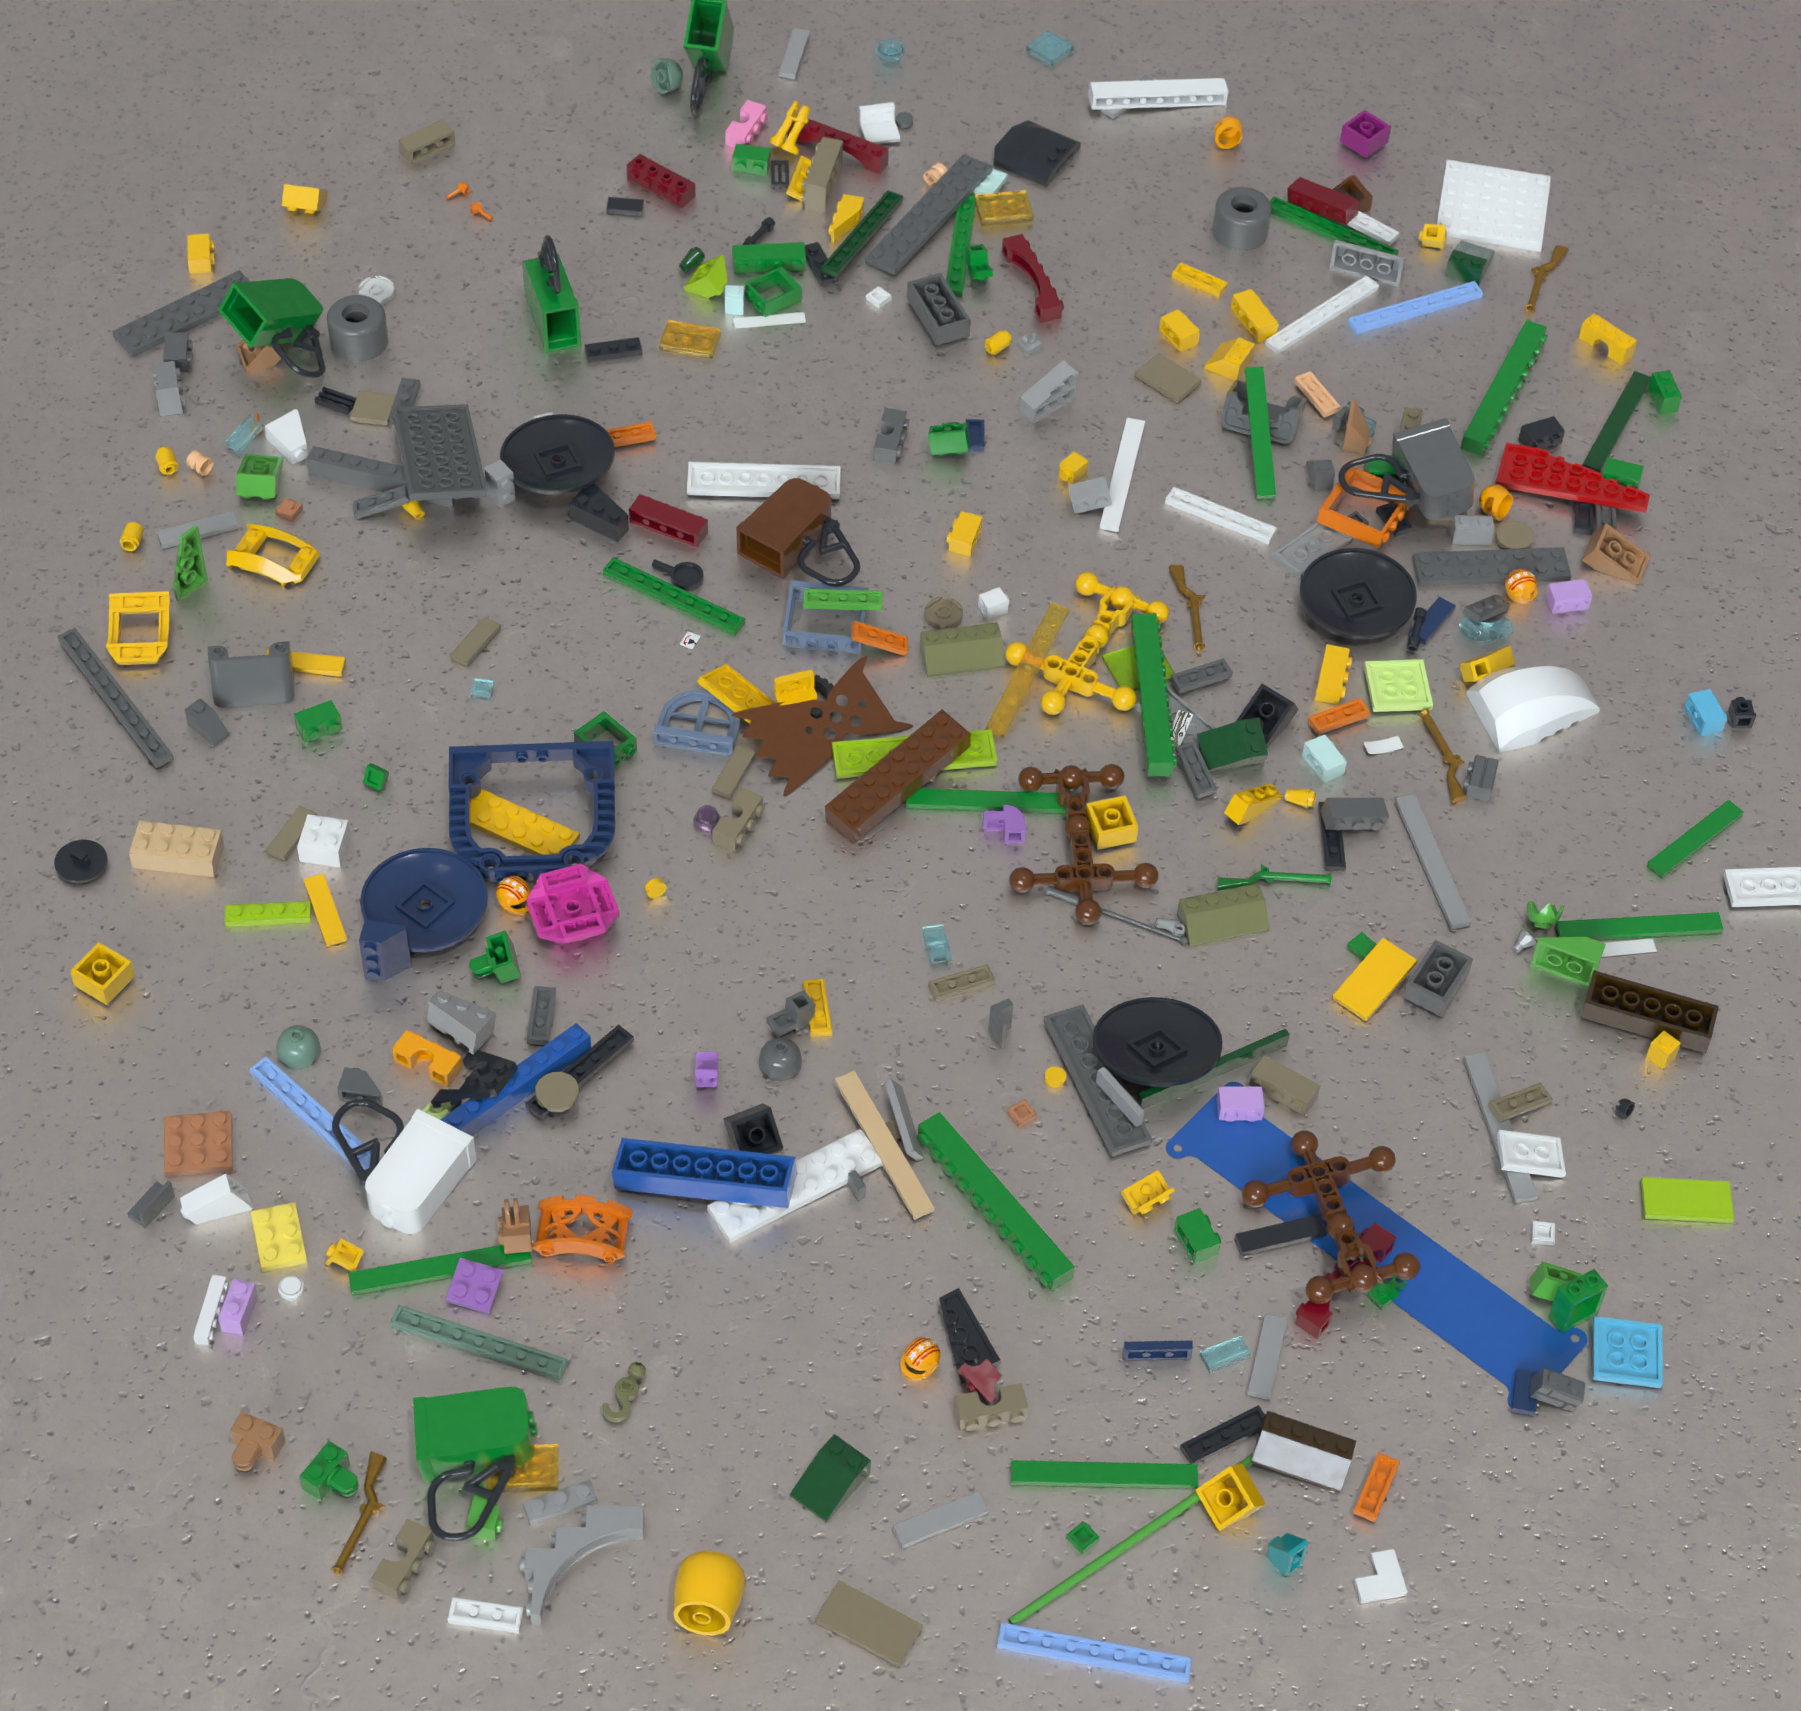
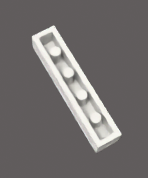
M212 1275L193 1335L195 1344L209 1345L210 1341L214 1338L213 1331L218 1324L217 1318L222 1309L221 1305L225 1301V1292L229 1289V1283L225 1276Z

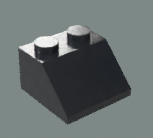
M762 1103L723 1118L729 1139L735 1150L769 1154L783 1148L770 1106Z

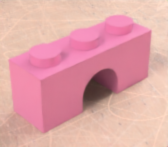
M747 100L740 110V123L732 121L725 131V145L734 148L736 144L751 145L754 136L759 134L761 126L767 122L766 106Z

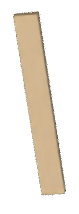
M855 1070L835 1078V1084L865 1136L877 1152L884 1169L913 1219L915 1220L933 1212L934 1206Z

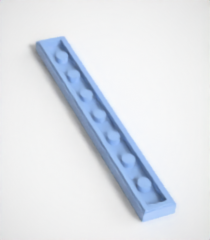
M1473 281L1348 318L1347 323L1355 334H1359L1481 298L1483 292L1476 282Z
M267 1056L250 1068V1073L348 1161L332 1131V1120L334 1117ZM340 1122V1130L352 1149L364 1144ZM371 1150L357 1156L364 1170L370 1168Z
M1002 1622L997 1648L1184 1683L1189 1682L1192 1657Z

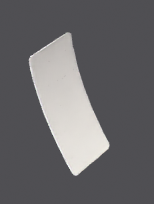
M1399 736L1379 741L1363 742L1369 754L1386 753L1403 748Z

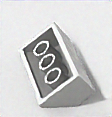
M1335 240L1329 269L1359 277L1367 275L1372 280L1399 287L1407 259Z

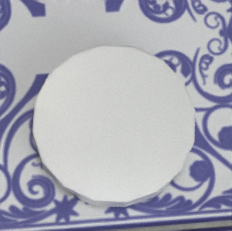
M376 276V278L372 279L368 277L358 286L359 295L371 297L381 305L390 302L395 296L394 284L387 277Z

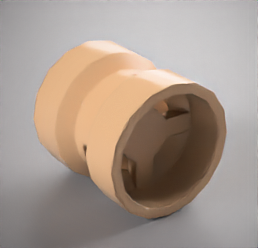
M935 163L931 169L924 173L925 182L932 187L947 172L946 167L941 163Z
M199 450L191 452L186 461L190 468L196 469L202 476L210 473L214 465L213 460L208 456L204 457V454Z

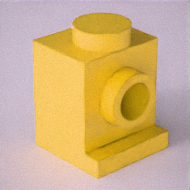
M1425 224L1424 230L1420 231L1419 236L1422 246L1444 250L1447 237L1446 225Z

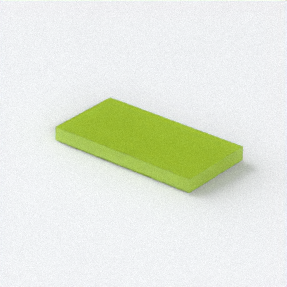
M1641 1178L1644 1219L1733 1223L1734 1221L1730 1181Z

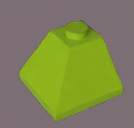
M721 254L699 265L683 288L686 291L706 298L722 294L725 290L724 286L728 282L724 256Z

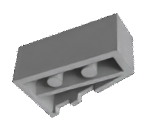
M1063 360L1020 396L1019 411L1034 423L1073 401L1076 397L1078 372Z
M174 361L152 364L160 417L183 414L182 406L185 405L184 394H180L183 392L182 381H178V379H181L180 369L175 367Z
M439 990L429 1000L426 1021L443 1034L449 1033L455 1038L454 1041L457 1044L463 1043L469 1048V1052L474 1055L493 1034L496 1012Z

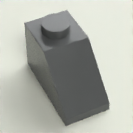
M1332 460L1307 461L1306 464L1314 491L1332 490L1335 478Z
M199 698L184 709L187 725L213 746H216L230 735L214 709Z
M344 1067L337 1088L339 1101L349 1102L356 1099H368L383 1106L381 1092L368 1073L359 1068Z

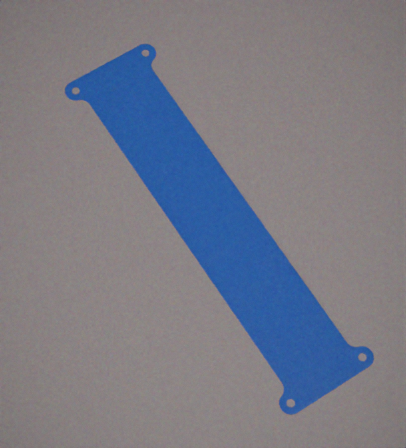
M1229 1082L1223 1087L1244 1086L1238 1082ZM1218 1092L1166 1144V1151L1170 1156L1174 1158L1195 1156L1240 1190L1251 1180H1259L1269 1184L1288 1179L1287 1175L1291 1169L1306 1165L1304 1158L1297 1156L1292 1151V1138L1264 1117H1262V1120L1254 1122L1247 1120H1235L1232 1122L1218 1120ZM1174 1145H1181L1182 1150L1179 1152L1175 1151ZM1351 1180L1347 1184L1337 1187L1343 1200V1207L1346 1208V1214L1353 1219L1355 1231L1359 1237L1366 1227L1369 1229L1374 1222L1397 1237L1394 1249L1382 1263L1376 1261L1377 1267L1393 1263L1396 1255L1402 1252L1415 1254L1420 1261L1421 1268L1417 1277L1407 1280L1406 1287L1398 1291L1399 1297L1393 1302L1505 1384L1509 1391L1508 1404L1511 1408L1517 1368L1538 1372L1544 1367L1562 1373L1586 1346L1588 1339L1584 1331L1579 1328H1572L1561 1333L1560 1330L1555 1329ZM1288 1191L1270 1196L1266 1204L1263 1205V1207L1284 1222L1320 1214L1326 1228L1327 1222L1324 1220L1313 1194L1295 1197ZM1328 1232L1326 1237L1309 1240L1338 1261V1246L1335 1245V1239ZM1392 1277L1386 1278V1280L1389 1282L1392 1280ZM1398 1279L1396 1281L1398 1283H1403L1405 1280ZM1578 1335L1580 1340L1573 1342L1571 1336Z

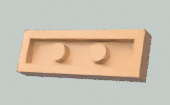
M1311 371L1295 377L1294 383L1324 418L1340 411L1341 406Z

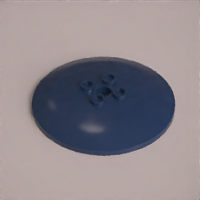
M438 848L411 849L386 859L368 876L362 888L360 898L364 921L371 920L407 925L411 952L438 951L461 942L481 923L488 904L487 887L479 870L461 855ZM421 904H430L427 908L420 907Z

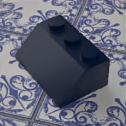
M371 920L364 921L359 938L364 978L387 980L411 967L412 959L407 925Z

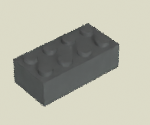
M941 273L908 282L907 299L936 346L970 336L971 320Z

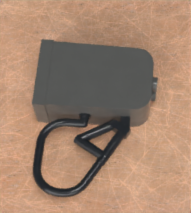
M1447 418L1393 433L1392 457L1386 454H1372L1351 460L1342 466L1338 474L1339 483L1348 494L1356 497L1405 503V506L1408 507L1417 504L1424 517L1430 520L1456 516L1468 511L1473 505L1474 474L1450 428ZM1382 460L1390 463L1398 478L1404 479L1407 485L1390 474H1384L1380 492L1356 490L1347 484L1345 474L1354 466ZM1390 484L1407 495L1388 493Z

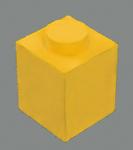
M1074 451L1060 462L1058 476L1069 484H1075L1087 474L1089 461Z
M1663 1031L1651 1042L1646 1058L1661 1069H1664L1676 1058L1681 1042Z

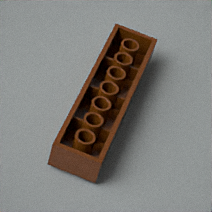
M943 709L940 710L825 805V819L853 844L856 843L929 782L933 776H936L971 747V733Z

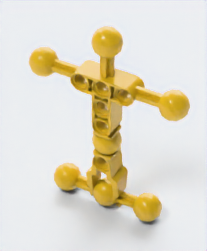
M1082 572L1075 580L1077 591L1085 596L1097 593L1103 597L1099 602L1097 619L1094 620L1093 625L1086 629L1084 638L1080 640L1068 660L1055 655L1048 656L1046 659L1030 653L1028 646L1019 641L1010 643L1005 651L1006 659L1010 664L1015 666L1024 665L1025 663L1044 671L1043 675L1046 680L1057 684L1055 690L1044 693L1040 701L1043 711L1050 715L1059 714L1064 710L1066 705L1064 696L1068 690L1087 697L1098 693L1112 699L1114 707L1119 710L1127 711L1132 709L1137 701L1136 693L1132 688L1121 686L1115 689L1098 682V675L1089 668L1096 659V654L1100 652V648L1107 644L1109 636L1118 626L1122 627L1126 624L1133 609L1145 614H1156L1157 622H1160V624L1166 622L1170 615L1169 608L1163 601L1155 600L1147 603L1140 600L1139 595H1134L1127 586L1115 587L1113 585L1108 587L1099 583L1098 577L1094 573ZM1110 603L1117 609L1115 612L1107 610Z

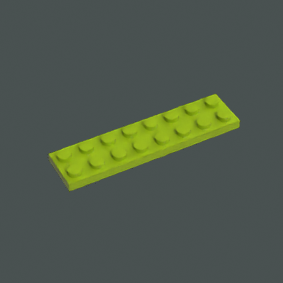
M992 729L969 731L971 733V747L943 770L997 766ZM909 736L832 742L836 778L862 776Z

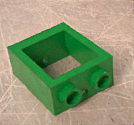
M781 266L745 282L744 295L748 301H751L758 312L767 317L802 301V287ZM777 285L785 292L768 301H765L759 294Z
M603 711L574 731V742H591L609 730L623 742L614 748L616 768L626 758L635 754L637 751V738Z
M1593 1269L1558 1287L1548 1317L1560 1332L1564 1333L1597 1316L1608 1288L1607 1283Z

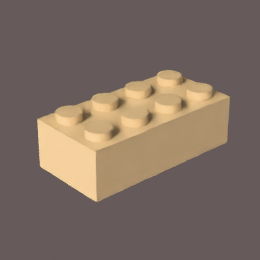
M139 820L129 851L132 868L215 878L224 847L221 829Z

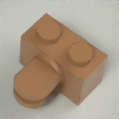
M513 1198V1206L510 1207L509 1199H504L502 1217H498L499 1231L502 1230V1232H498L499 1245H504L505 1254L531 1252L529 1205L519 1206L518 1198Z
M242 1411L230 1429L232 1442L234 1445H237L232 1454V1460L235 1468L240 1471L250 1470L257 1458H261V1456L275 1461L286 1442L283 1428Z

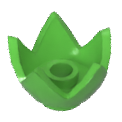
M1528 901L1527 913L1530 921L1535 922L1534 927L1551 929V924H1556L1559 921L1565 906H1561L1557 913L1555 905L1548 903L1539 912L1535 903Z

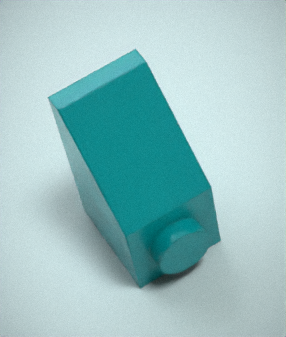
M1286 1533L1282 1537L1277 1536L1270 1541L1267 1557L1286 1577L1303 1565L1309 1543L1306 1539Z

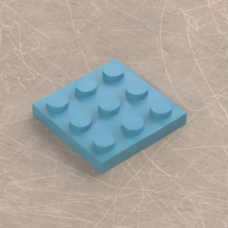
M1594 1316L1592 1380L1662 1388V1324Z

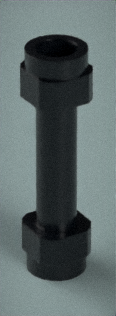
M771 217L764 219L761 227L752 237L748 236L743 245L757 244V241L766 231L770 232L773 229L775 221Z
M1421 607L1415 609L1413 616L1414 626L1412 635L1407 642V650L1410 652H1417L1421 641L1419 639L1420 630L1427 613L1426 609Z

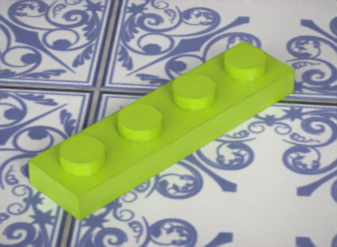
M311 901L225 905L226 927L311 923Z

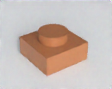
M285 498L275 509L276 515L293 522L303 510V506L301 503Z

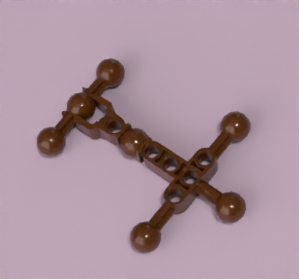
M1108 764L1101 771H1087L1086 768L1081 770L1077 766L1069 765L1065 766L1061 771L1055 769L1054 773H1042L1038 768L1030 766L1020 772L1018 782L1025 791L1034 792L1041 788L1042 785L1056 784L1057 802L1060 806L1064 807L1067 820L1065 831L1067 836H1069L1071 865H1060L1056 868L1055 873L1033 874L1028 868H1016L1009 876V883L1013 890L1025 893L1029 892L1035 885H1054V888L1064 892L1080 891L1081 902L1075 908V915L1082 924L1092 925L1100 919L1102 912L1099 903L1093 900L1092 891L1109 890L1113 883L1135 882L1140 888H1151L1157 883L1159 873L1157 868L1151 863H1141L1134 870L1115 871L1110 864H1093L1089 837L1091 826L1086 818L1085 806L1089 801V783H1101L1108 789L1118 788L1123 783L1125 777L1121 767L1116 764ZM1080 786L1082 787V792H1080V796H1070L1069 792L1064 791V788L1066 790L1072 791L1078 789Z
M1301 1130L1292 1137L1291 1148L1297 1156L1304 1158L1306 1165L1291 1169L1287 1175L1288 1179L1269 1184L1259 1180H1251L1244 1185L1241 1192L1242 1199L1248 1206L1253 1208L1265 1205L1270 1196L1288 1191L1295 1197L1309 1194L1314 1195L1321 1214L1327 1222V1232L1335 1239V1245L1338 1246V1270L1342 1277L1333 1280L1324 1276L1311 1278L1306 1285L1305 1291L1307 1297L1313 1303L1324 1304L1331 1300L1335 1292L1346 1289L1351 1293L1353 1290L1368 1292L1375 1287L1376 1283L1383 1284V1279L1394 1276L1402 1280H1412L1420 1272L1421 1265L1419 1259L1415 1254L1409 1252H1402L1396 1255L1391 1264L1377 1267L1371 1247L1368 1244H1363L1355 1231L1354 1221L1346 1214V1208L1343 1207V1200L1337 1187L1349 1182L1351 1174L1369 1169L1378 1173L1391 1171L1396 1162L1395 1153L1391 1148L1377 1146L1371 1150L1368 1157L1351 1162L1342 1156L1319 1161L1315 1153L1319 1145L1317 1137L1310 1131ZM1358 1259L1360 1262H1366V1264H1358L1351 1271L1349 1270L1348 1260L1354 1261Z

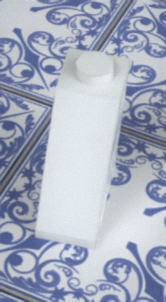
M297 409L264 426L266 439L292 465L308 457L307 444Z
M227 1174L180 1197L182 1215L185 1219H189L195 1224L254 1209L249 1190Z

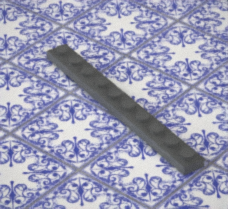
M74 627L58 635L60 644L155 768L174 760L173 753L78 630Z

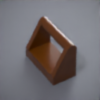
M1355 175L1346 178L1332 189L1343 194L1348 192L1353 198L1358 199V211L1363 213L1371 210L1373 196Z

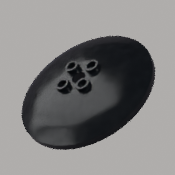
M568 414L543 416L520 425L507 436L500 450V459L514 474V484L531 492L551 495L572 493L593 485L610 470L615 457L613 440L601 425L590 419Z
M1344 548L1325 553L1306 568L1300 583V600L1309 617L1325 630L1346 638L1374 639L1389 635L1408 622L1416 606L1417 591L1408 571L1391 557L1370 549ZM1356 597L1361 599V601H1355L1352 598Z
M1146 997L1120 1003L1101 1016L1093 1032V1047L1100 1062L1115 1075L1127 1081L1146 1086L1170 1087L1195 1081L1205 1076L1215 1067L1222 1053V1035L1213 1019L1193 1005L1170 998Z

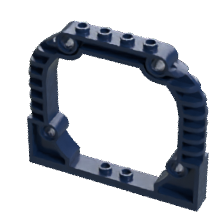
M614 741L449 747L450 842L456 854L466 858L468 862L481 871L484 880L499 883L509 876H518L525 882L537 880L542 873L573 866L571 864H582L589 867L608 851L613 842L616 828ZM573 760L574 768L583 774L586 791L594 794L593 829L583 844L566 846L559 854L505 856L498 849L481 848L471 836V799L481 793L480 780L492 770V763H543L547 761Z

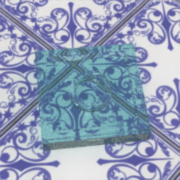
M1049 30L1026 46L1027 52L1052 66L1074 50L1072 43Z

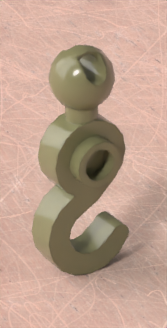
M640 1362L632 1363L628 1368L629 1377H623L616 1382L615 1393L618 1402L623 1407L621 1411L613 1412L607 1403L602 1404L603 1415L608 1421L618 1423L626 1420L629 1416V1401L634 1400L638 1395V1384L636 1381L642 1379L646 1374L644 1364Z

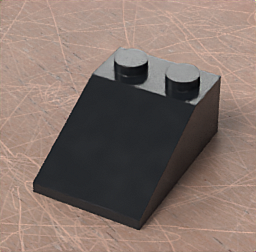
M1262 683L1236 722L1259 718L1266 747H1268L1289 725L1299 709L1294 702Z

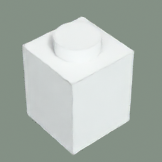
M999 587L979 595L978 609L985 619L989 621L1007 614L1010 600L1008 595L1004 594Z

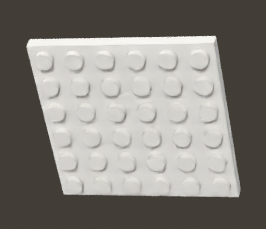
M1447 160L1436 225H1446L1447 237L1541 252L1551 176Z

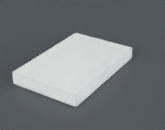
M1498 1130L1496 1133L1501 1170L1564 1178L1566 1175L1560 1137Z

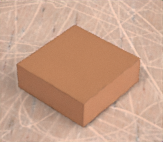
M1026 1099L1007 1108V1114L1018 1128L1037 1119V1113Z

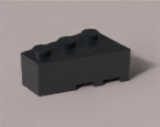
M595 483L582 489L569 503L570 520L619 542L629 531L628 514Z

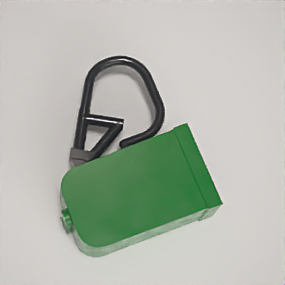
M691 0L683 47L687 52L692 67L695 68L690 97V112L694 117L700 112L708 84L712 80V71L727 72L734 37V25L726 0Z
M546 235L543 239L541 251L537 253L538 258L523 260L522 267L526 299L542 340L544 351L548 353L581 346L579 304L574 296L561 259L557 254L551 236Z
M293 278L233 282L218 311L250 348H258V346L272 345L275 352L287 366L297 374L308 378L321 377L325 373L326 368L318 339L320 332L314 326L323 312V306L307 287ZM306 339L311 340L312 345L305 344L302 342ZM293 342V348L315 354L319 370L307 371L300 368L287 356L279 344Z
M502 1387L413 1398L416 1461L424 1483L432 1482L427 1492L428 1522L432 1532L442 1540L458 1542L477 1535L487 1522L510 1477L515 1476L517 1472L516 1467L526 1465L534 1456V1437L538 1436L537 1423L534 1419V1412L529 1409L525 1393L517 1387ZM479 1473L465 1482L463 1486V1491L488 1499L478 1521L471 1529L465 1532H445L439 1527L436 1518L435 1494L438 1487L447 1479ZM495 1473H502L493 1491L478 1486Z

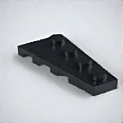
M957 1288L939 1297L957 1371L964 1363L970 1366H978L986 1359L994 1367L1000 1365L1001 1360L960 1289ZM958 1373L959 1379H960V1383H961V1384L965 1383L966 1381H965V1380L962 1378V1376Z

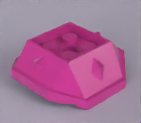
M582 864L540 874L536 885L526 900L538 938L550 940L556 944H565L577 940L584 941L588 937L606 933L620 917V912L608 880L598 873L590 871Z

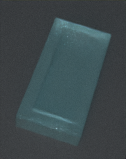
M249 414L225 443L240 455L261 432L264 425Z
M1240 1335L1201 1350L1200 1357L1209 1373L1250 1358L1251 1353Z

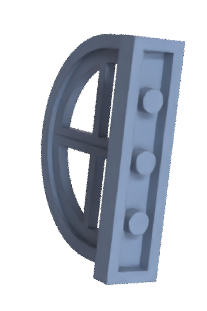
M686 691L670 699L663 707L658 724L654 726L653 742L659 745L731 756L740 730V718L731 716L735 712L709 691ZM702 701L698 715L675 712L684 704ZM709 702L721 707L727 713L729 720L706 717ZM671 717L696 721L694 731L668 727ZM704 722L729 726L727 736L701 732Z

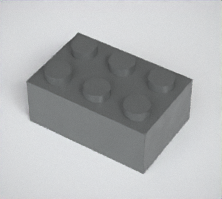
M1435 940L1407 982L1403 998L1442 1016L1468 976L1473 958Z

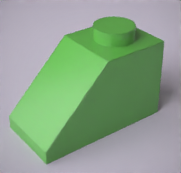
M1542 1261L1529 1278L1532 1295L1554 1301L1558 1287L1582 1274Z
M474 1495L466 1523V1530L471 1529L476 1524L488 1499ZM497 1505L494 1506L482 1530L474 1536L475 1538L495 1541L497 1533L502 1532L504 1519L501 1518L500 1509Z

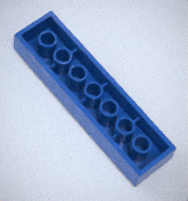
M629 1138L621 1139L612 1169L614 1189L789 1208L797 1176L796 1158L793 1156Z

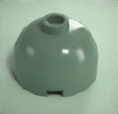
M669 58L655 60L653 62L655 63L654 67H651L650 70L653 87L657 86L660 89L657 92L661 94L677 90L683 79L680 65L675 60Z
M291 1026L284 1030L278 1038L277 1054L279 1061L287 1064L288 1068L304 1069L313 1065L312 1062L320 1057L321 1046L318 1036L312 1029L306 1026Z

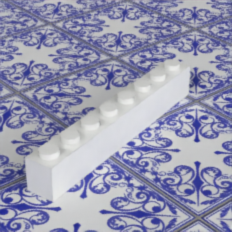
M1224 78L1090 82L1088 92L1091 109L1226 105L1228 89Z

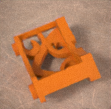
M562 1195L540 1200L538 1209L541 1210L536 1242L532 1243V1249L546 1257L563 1253H577L594 1256L610 1263L625 1257L624 1247L628 1222L632 1218L633 1210L611 1200H608L607 1203L594 1201L595 1197L586 1195H575V1199H564ZM581 1214L587 1215L590 1223L597 1228L593 1232L578 1237L566 1227V1225L576 1221ZM594 1216L600 1217L599 1221L596 1220ZM615 1224H618L617 1232L612 1229ZM607 1233L616 1239L615 1247L604 1244V1242L611 1244V1238Z

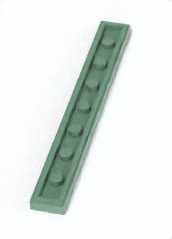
M398 1305L390 1321L391 1328L557 1382L561 1381L569 1364V1360L402 1305Z

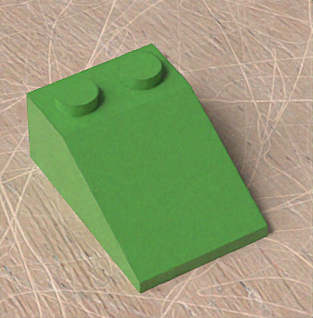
M245 454L236 473V495H241L243 498L261 497L265 500L275 498L280 482L283 457Z
M1541 937L1538 939L1531 966L1589 986L1593 971L1598 970L1606 944L1588 937Z

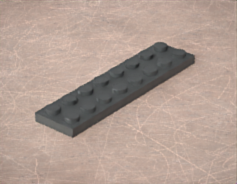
M238 270L112 331L113 337L132 357H135L164 343L165 333H184L221 315L218 309L233 282L250 281Z
M1564 547L1413 553L1412 557L1419 586L1505 583L1509 573L1515 569L1531 571L1536 577L1537 582L1571 580V572Z
M1084 1004L1044 1016V1023L1111 1157L1151 1145L1152 1138L1144 1122L1136 1127L1096 1083L1097 1071L1102 1067H1106L1100 1062L1094 1051L1093 1032L1095 1026ZM1108 1070L1110 1074L1127 1091L1121 1077L1115 1075L1110 1070Z

